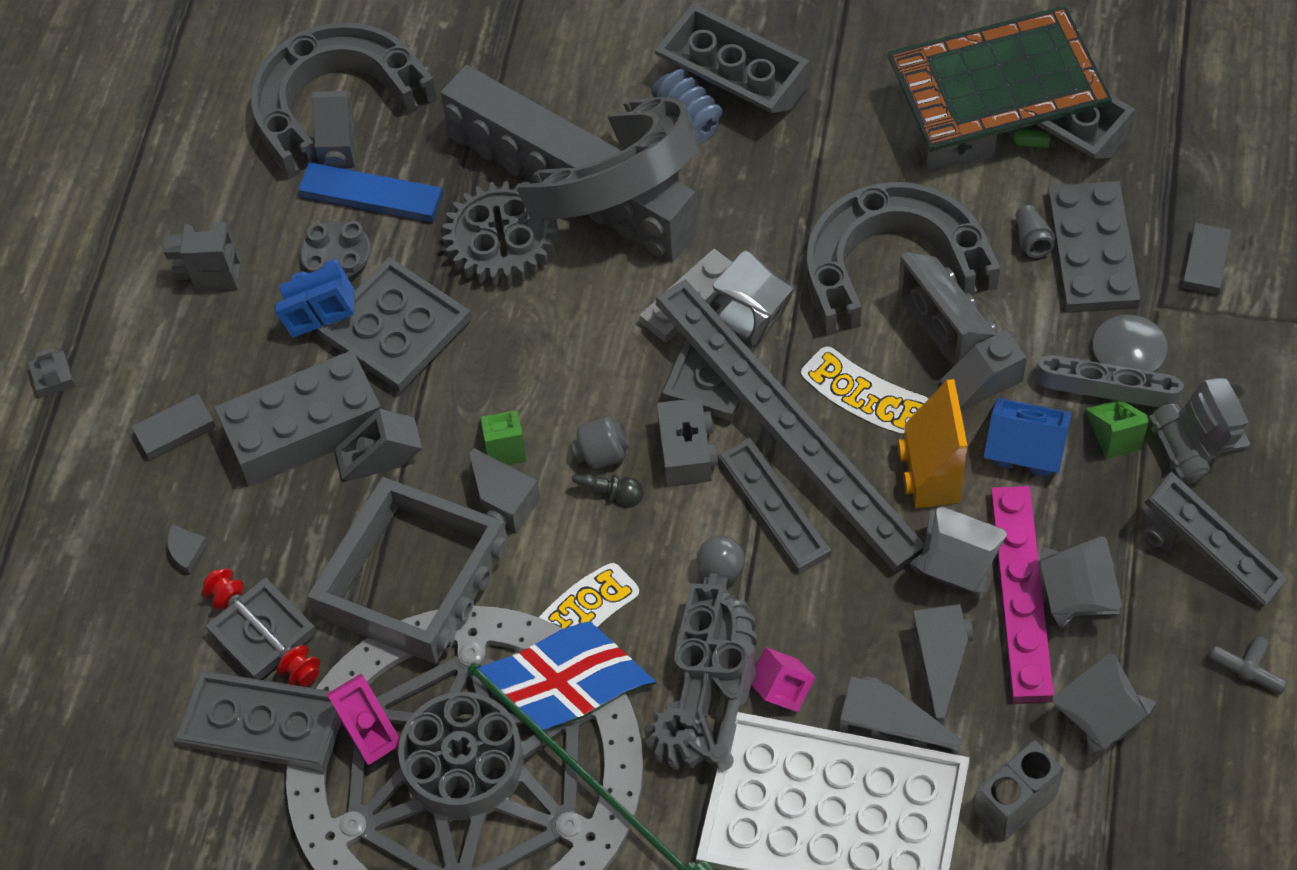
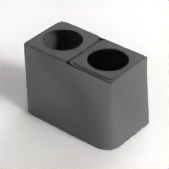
M1033 740L977 787L974 807L976 817L1001 842L1005 829L1004 841H1006L1057 797L1064 769L1036 740ZM1033 764L1046 776L1041 779L1030 778L1025 775L1021 766ZM1006 778L1015 780L1021 790L1020 797L1012 804H1001L991 794V791Z

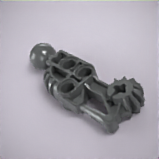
M724 535L709 538L701 544L697 552V568L704 577L703 584L691 583L674 653V660L685 678L681 700L672 703L666 702V711L662 714L653 711L655 723L645 725L646 733L649 736L646 740V745L650 752L655 754L654 757L658 763L663 766L669 763L671 768L677 771L683 762H686L689 767L694 769V765L702 760L709 764H714L721 771L732 767L734 758L731 750L737 727L735 722L738 709L747 702L750 686L756 678V669L753 665L756 654L755 645L757 644V634L754 632L756 628L755 618L751 614L748 604L745 601L737 600L726 589L727 583L739 577L745 566L744 551L741 545L733 538ZM709 626L707 629L700 631L703 627ZM702 660L698 665L692 666L695 662ZM740 663L737 667L729 669L733 664ZM714 690H720L728 700L724 721L721 722L717 742L715 743L707 721V715Z

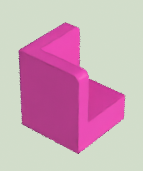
M765 647L755 667L756 678L751 685L765 701L798 712L816 677L800 660Z

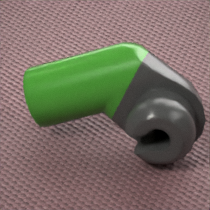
M1024 121L1004 126L1005 132L1017 145L1049 149L1051 133L1048 131L1029 129Z

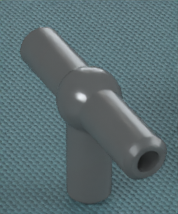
M1254 637L1244 659L1218 646L1213 647L1209 655V660L1237 673L1242 680L1253 681L1279 695L1283 694L1288 684L1287 680L1259 667L1269 646V642L1265 637Z

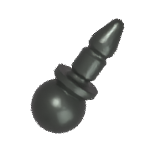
M590 474L572 476V481L582 488L592 489L603 494L607 493L606 499L608 501L615 499L624 507H633L643 498L641 483L632 477L619 479L617 475H613L609 481L606 478L593 477Z

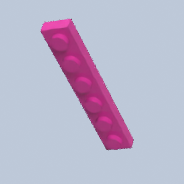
M1030 486L992 487L993 524L1004 529L1007 533L1003 544L997 552L1012 704L1052 702L1054 692Z

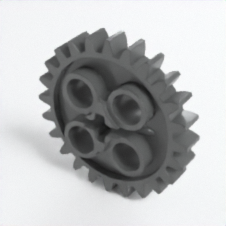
M508 181L503 183L501 189H496L494 183L491 182L489 184V191L486 192L477 186L476 196L472 197L470 194L464 193V204L459 202L453 203L454 213H446L447 224L442 225L444 233L442 238L448 260L454 261L457 271L464 268L467 279L477 273L478 283L480 284L487 277H491L493 286L498 284L500 278H505L506 283L511 285L512 276L517 275L522 281H525V271L529 270L537 274V262L547 265V254H555L554 243L559 240L557 218L530 219L516 187L514 190H509ZM496 209L500 210L508 253L507 257H502L500 253L493 211Z

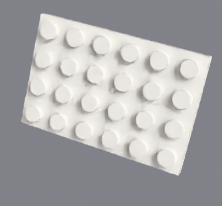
M737 713L735 722L737 727L731 750L734 763L728 770L721 771L717 769L696 857V864L706 861L713 869L949 870L970 757L756 715Z

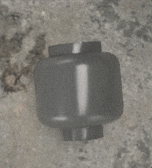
M603 416L579 426L577 429V440L572 442L573 451L578 462L582 463L585 461L593 470H600L621 462L626 457V449L631 448L623 423L620 420L615 422L610 416Z

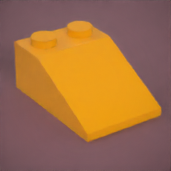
M954 379L946 380L905 423L904 437L897 441L900 462H906L908 472L903 473L906 495L912 494L915 508L959 504L961 500L967 441Z

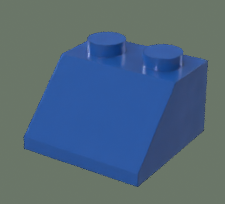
M998 398L992 412L983 458L991 459L993 465L1003 468H1012L1014 464L1029 467L1030 472L1038 475L1048 476L1051 475V472L1059 473L1072 412Z

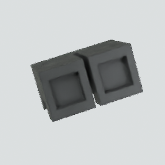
M213 222L212 230L195 232L191 225L184 224L183 234L165 236L163 253L166 260L173 259L172 273L175 280L191 279L195 290H238L242 259L227 222Z

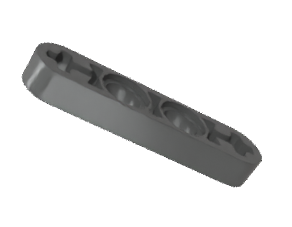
M1057 355L1041 357L1037 364L1035 376L1038 384L1045 388L1159 408L1167 404H1177L1179 406L1184 390L1183 382L1172 375Z

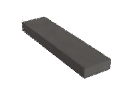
M751 438L718 454V462L798 574L831 557L829 546Z
M1173 472L1167 474L1144 501L1148 507L1259 608L1266 606L1286 581L1287 577Z

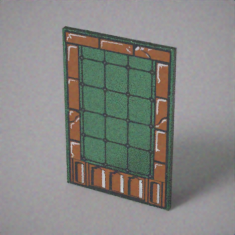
M1066 5L896 49L887 53L895 77L898 79L929 152L1112 104V98Z

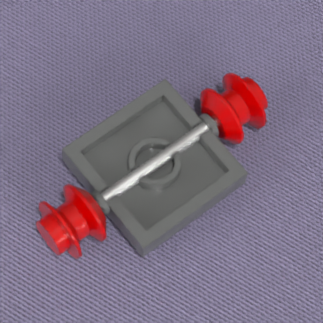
M231 569L214 570L207 575L203 581L202 597L208 600L213 599V608L218 611H224L205 627L208 633L252 679L261 680L277 667L279 676L285 677L290 675L289 685L306 687L313 683L319 674L320 660L317 657L307 659L309 649L303 644L317 633L315 626L266 577L241 596L244 590V583L239 579L233 580L234 574Z

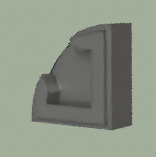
M172 524L168 534L169 551L178 567L190 574L208 544L207 539L202 535Z

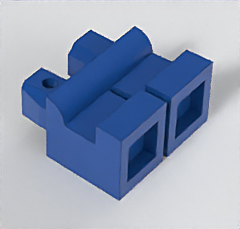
M336 259L323 263L322 269L306 273L302 271L291 276V281L280 284V292L284 300L276 303L275 313L292 338L322 327V322L324 325H328L354 315V287Z

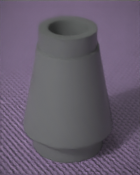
M1022 206L1015 214L1020 248L1032 258L1044 257L1054 248L1055 234L1034 206Z

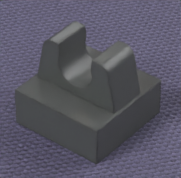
M47 349L36 353L37 359L28 362L36 391L40 398L75 387L64 351L52 354L51 350Z

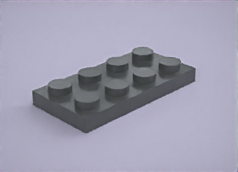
M1120 181L1048 186L1047 196L1052 228L1055 234V247L1065 311L1079 312L1139 308L1141 299Z

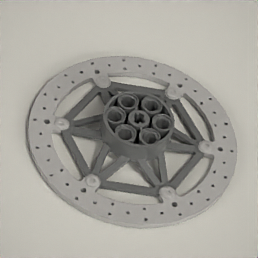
M473 606L469 618L466 621L462 620L455 631V639L452 645H458V656L376 697L391 723L406 725L401 733V737H399V747L394 749L399 756L401 767L366 805H362L366 761L355 744L348 812L334 819L331 817L328 806L326 771L287 765L286 791L289 813L295 834L314 870H368L348 849L350 845L361 839L415 870H504L543 848L563 840L573 847L549 870H607L618 855L632 825L601 796L591 819H586L577 814L578 774L566 762L564 804L559 806L524 767V759L546 743L536 734L526 741H521L517 726L526 724L514 713L510 714L502 705L489 698L486 686L475 676L472 677L476 693L463 692L470 677L467 670L471 664L478 663L484 666L495 662L486 656L488 645L510 648L521 652L562 630V628L544 619L520 611L498 607ZM438 610L428 611L401 621L426 630ZM473 632L477 633L475 636H469ZM367 638L336 663L316 689L332 691L360 673L370 685L387 670L414 655ZM457 673L448 694L431 699L414 713L386 709L424 688ZM626 694L582 719L546 731L552 739L566 732V752L578 763L579 725L591 719L596 720L604 747L605 768L602 786L608 792H612L610 794L634 817L636 816L642 792L643 751L638 723ZM464 714L473 716L464 723L455 721L457 717ZM426 733L437 734L430 741L423 742L419 740ZM495 733L506 734V737L501 741L494 742L488 740ZM494 770L505 772L498 779L491 780L486 778ZM421 771H434L433 775L427 779L416 778ZM402 784L407 785L413 797L412 800L376 814ZM523 784L550 815L509 799L518 785ZM457 789L468 790V793L462 798L455 799L450 797L452 792ZM427 810L434 814L445 867H438L376 830ZM498 811L546 829L545 832L479 867L472 868L487 814ZM451 820L471 821L460 863H457L448 823ZM331 835H334V836H335V838H334L333 840H331V841H328V840H327V838H328L329 836H331ZM589 836L595 837L593 841L586 840Z

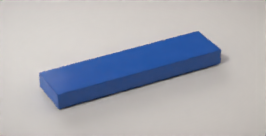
M310 162L298 189L299 195L302 198L432 223L443 197L442 187Z

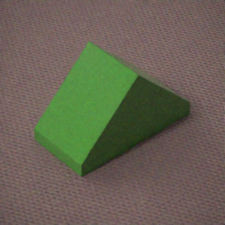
M1118 400L1086 408L1088 420L1106 459L1142 450L1148 426L1146 414L1130 404Z
M517 410L481 417L488 456L506 465L527 461Z

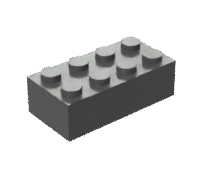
M353 350L215 406L223 431L248 487L336 451L335 448L378 409H381Z

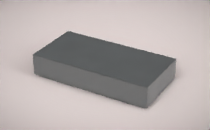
M1195 223L1182 288L1219 295L1231 236L1230 229Z
M196 394L131 427L148 459L151 460L215 428L216 425L199 394Z

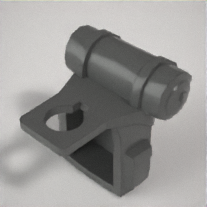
M1227 379L1204 380L1196 391L1192 393L1185 406L1180 408L1177 404H1167L1155 410L1153 415L1149 417L1153 425L1151 430L1158 437L1171 463L1169 465L1171 472H1174L1186 485L1202 480L1210 471L1208 462L1221 453L1244 450L1250 446V442L1244 432V428L1249 422L1239 399Z

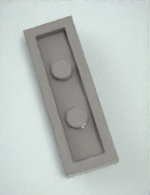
M713 249L670 288L686 279L701 297L710 304L720 294L714 291V283L733 262L716 249ZM656 300L639 315L640 323L665 343L679 332L656 306Z

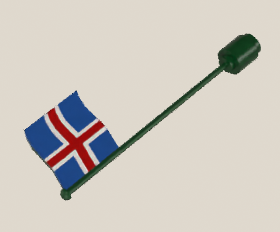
M591 621L559 630L510 657L484 666L473 663L468 667L467 672L470 677L475 676L678 870H714L706 861L698 864L691 862L686 866L546 733L548 730L582 719L624 694L643 687L656 685L657 683Z

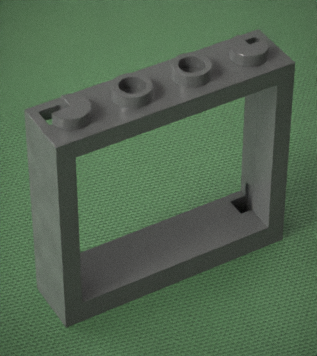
M382 477L307 596L314 617L437 664L445 648L452 646L455 639V631L461 621H466L469 618L473 609L474 599L479 590H484L487 587L491 578V570L498 559L501 560L505 556L504 548L509 539L506 535L504 521ZM397 509L407 511L480 539L426 630L343 599V596Z

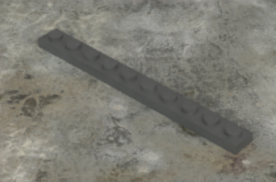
M686 279L657 296L656 306L894 573L922 554L923 541Z

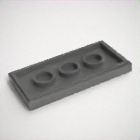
M200 670L175 742L179 747L326 771L342 721L326 695L331 691Z

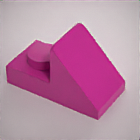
M361 673L326 694L340 717L344 729L368 765L399 747L400 738Z

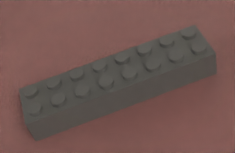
M467 64L440 92L447 132L454 142L460 145H467L476 150L482 158L493 160L504 166L510 174L514 176L519 175L532 183H536L533 174L539 169L582 167L602 161L621 152L620 149ZM670 177L628 201L588 214L596 223H604L616 230L624 239L634 240L646 247L652 255L656 257L662 256L672 263L697 235L695 191Z

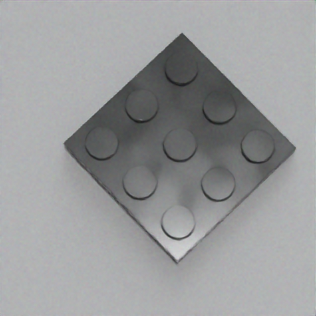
M388 257L354 291V315L328 325L322 323V327L317 328L319 337L342 353L353 350L361 366L401 392L472 319L469 309L391 257Z

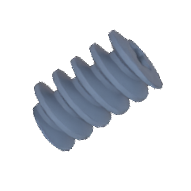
M679 69L662 76L655 82L651 88V94L654 98L670 97L685 103L700 138V143L706 142L714 135L719 126L718 121L722 116L723 110L719 105H715L714 99L707 95V91L703 87L699 86V82L695 78H691L689 71Z

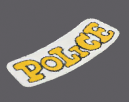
M829 346L821 348L801 370L802 376L813 387L837 405L875 425L904 434L905 423L928 400L923 395L898 387L867 372Z
M610 563L574 584L553 602L539 618L553 623L562 629L589 621L598 627L615 611L636 598L639 594V588L619 565Z

